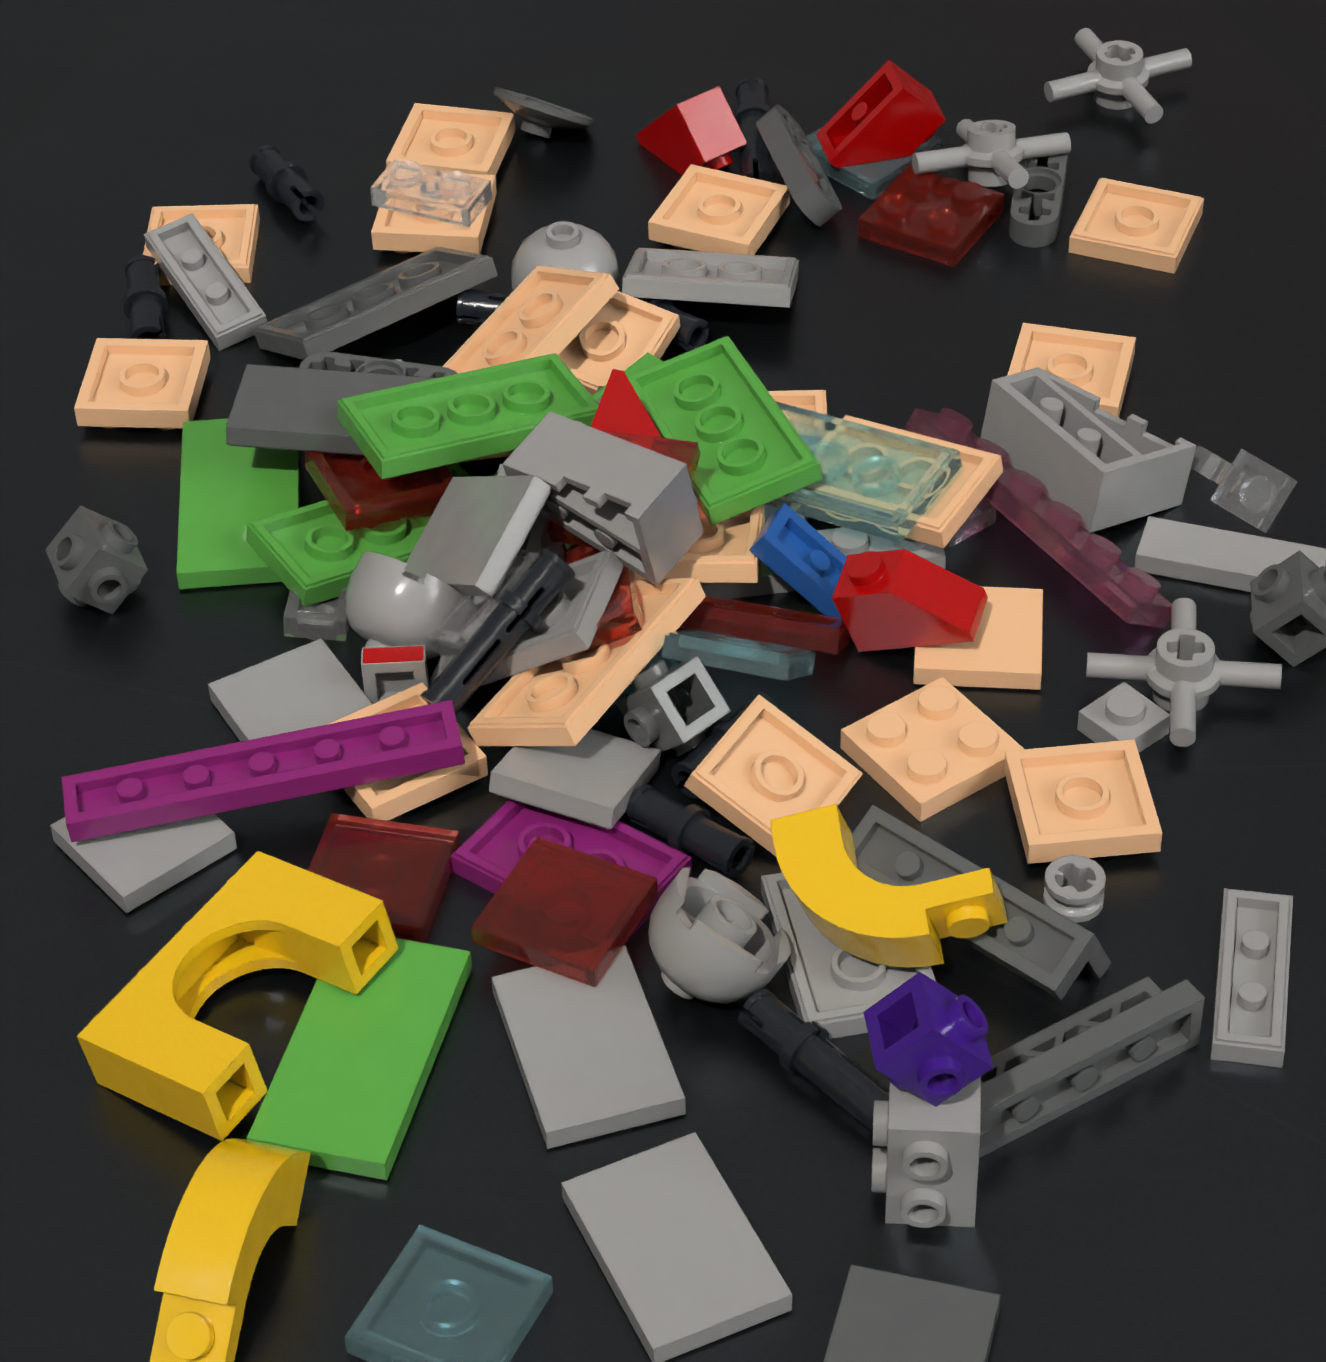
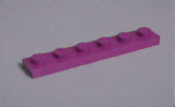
M448 700L61 777L66 826L71 842L462 765L465 764L453 702Z

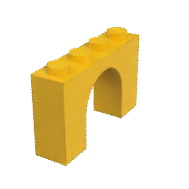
M257 851L77 1035L97 1083L223 1141L268 1090L250 1044L195 1020L199 1009L216 990L229 981L250 972L271 968L296 970L357 995L399 949L383 900Z

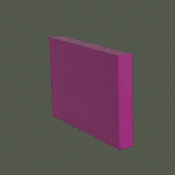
M509 799L451 855L453 873L601 950L624 945L650 918L659 898L682 868L690 867L689 876L692 874V857L620 821H617L612 829H606Z

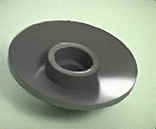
M495 87L493 94L503 105L523 118L520 129L538 136L550 138L553 128H584L592 126L594 120L570 109L498 87Z

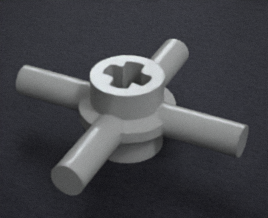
M1083 28L1077 32L1074 41L1092 61L1087 72L1045 82L1044 93L1048 102H1055L1094 92L1093 98L1098 105L1112 110H1123L1133 107L1147 123L1153 124L1163 116V108L1145 89L1149 83V78L1191 68V53L1187 48L1143 58V50L1138 45L1122 40L1103 43L1091 29Z
M963 119L957 124L956 134L966 144L961 147L913 153L912 166L915 174L968 167V181L974 185L997 187L1009 184L1012 188L1020 189L1027 184L1029 174L1018 162L1024 159L1070 153L1071 140L1067 132L1016 139V126L1011 122L1004 120L973 122L971 119Z
M1178 598L1172 603L1171 630L1160 636L1157 641V647L1148 656L1087 652L1086 678L1147 681L1152 688L1154 701L1161 708L1170 712V741L1179 747H1187L1195 742L1196 711L1201 710L1207 705L1210 695L1219 686L1280 690L1282 678V664L1220 660L1215 654V645L1212 639L1205 633L1196 630L1197 606L1189 598Z

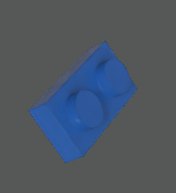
M784 503L769 517L749 550L763 561L768 569L778 574L808 600L818 612L824 614L843 630L846 626L832 600V596L847 556Z

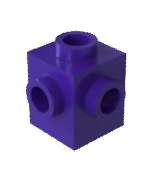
M921 972L914 975L863 1012L876 1070L885 1075L898 1089H908L935 1107L993 1068L985 1036L988 1033V1023L979 1006L971 998L965 995H955Z

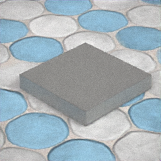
M322 638L208 684L210 700L240 741L327 725L372 705L371 701Z
M590 729L576 746H513L491 771L489 792L596 826L612 829L626 811L627 804L634 792L639 787L646 785L659 770L661 750L650 746L642 747L636 742Z
M215 814L71 842L65 817L50 825L53 841L126 913L237 849L234 831Z

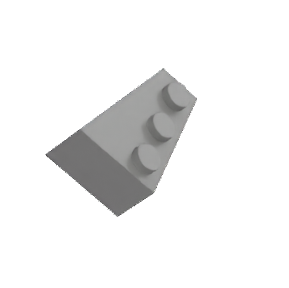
M1039 367L993 379L980 439L998 455H1001L1006 463L1016 469L1037 487L1041 493L1051 499L1089 533L1182 505L1197 445L1181 437L1175 441V445H1172L1146 432L1148 421L1134 414L1128 416L1127 421H1124L1100 409V397Z
M551 411L503 463L506 476L535 475L551 486V493L540 511L541 515L601 552L613 550L625 567L656 586L660 584L704 533L697 507L698 500L693 491L686 463Z

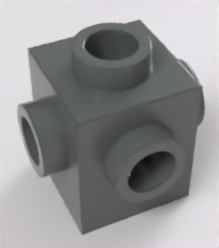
M81 505L45 549L59 581L58 588L69 601L78 606L87 607L91 605L110 614H113L124 599L138 588L142 577L148 571L137 547L138 539L128 526Z
M1299 550L1281 563L1265 568L1257 578L1250 582L1252 606L1250 620L1253 626V633L1293 667L1326 648V567L1321 566L1319 568Z
M698 656L671 667L667 666L664 659L654 662L642 669L632 681L635 689L615 701L624 715V725L628 734L638 745L657 748L661 752L672 748L676 756H680L700 745L707 739L704 735L706 728L731 712Z

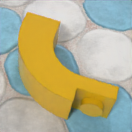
M837 804L770 820L777 861L807 917L829 941L858 958L877 964L908 968L944 964L941 938L949 936L972 938L985 933L989 927L1008 923L1004 900L990 868L912 886L883 884L867 877L858 870L853 836Z
M231 1138L220 1142L207 1154L197 1168L182 1197L163 1250L154 1291L163 1292L150 1362L235 1361L246 1300L257 1262L268 1239L276 1229L282 1226H297L311 1152L246 1139Z

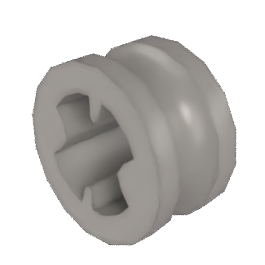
M1069 855L1052 861L1045 872L1044 905L1075 923L1089 921L1096 917L1103 909L1106 875L1103 868L1096 861L1085 856Z

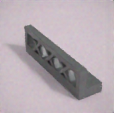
M874 805L871 806L852 833L858 870L867 877L883 884L912 886L982 869ZM994 875L993 877L1004 900L1008 923L989 927L985 933L976 937L957 938L1060 1001L1082 969L1100 980L1111 964L1110 959L1094 933Z
M1146 977L992 1055L993 1068L981 1076L979 1158L1198 1045L1205 997L1187 979L1162 991L1149 977Z

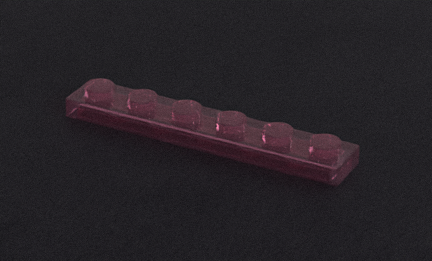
M918 408L914 409L904 427L907 431L1001 455L1003 473L983 498L1122 620L1130 624L1166 628L1171 619L1172 603L1158 592L1161 585L1155 578L1142 570L1127 566L1119 559L1122 552L1114 543L1099 535L1090 534L1081 526L1083 517L1078 512L1065 504L1052 501L1043 493L1046 488L1043 482L1025 471L1013 468L1006 462L1009 454L1003 448L989 440L977 437L970 431L973 423L967 417L949 408H942L940 413Z

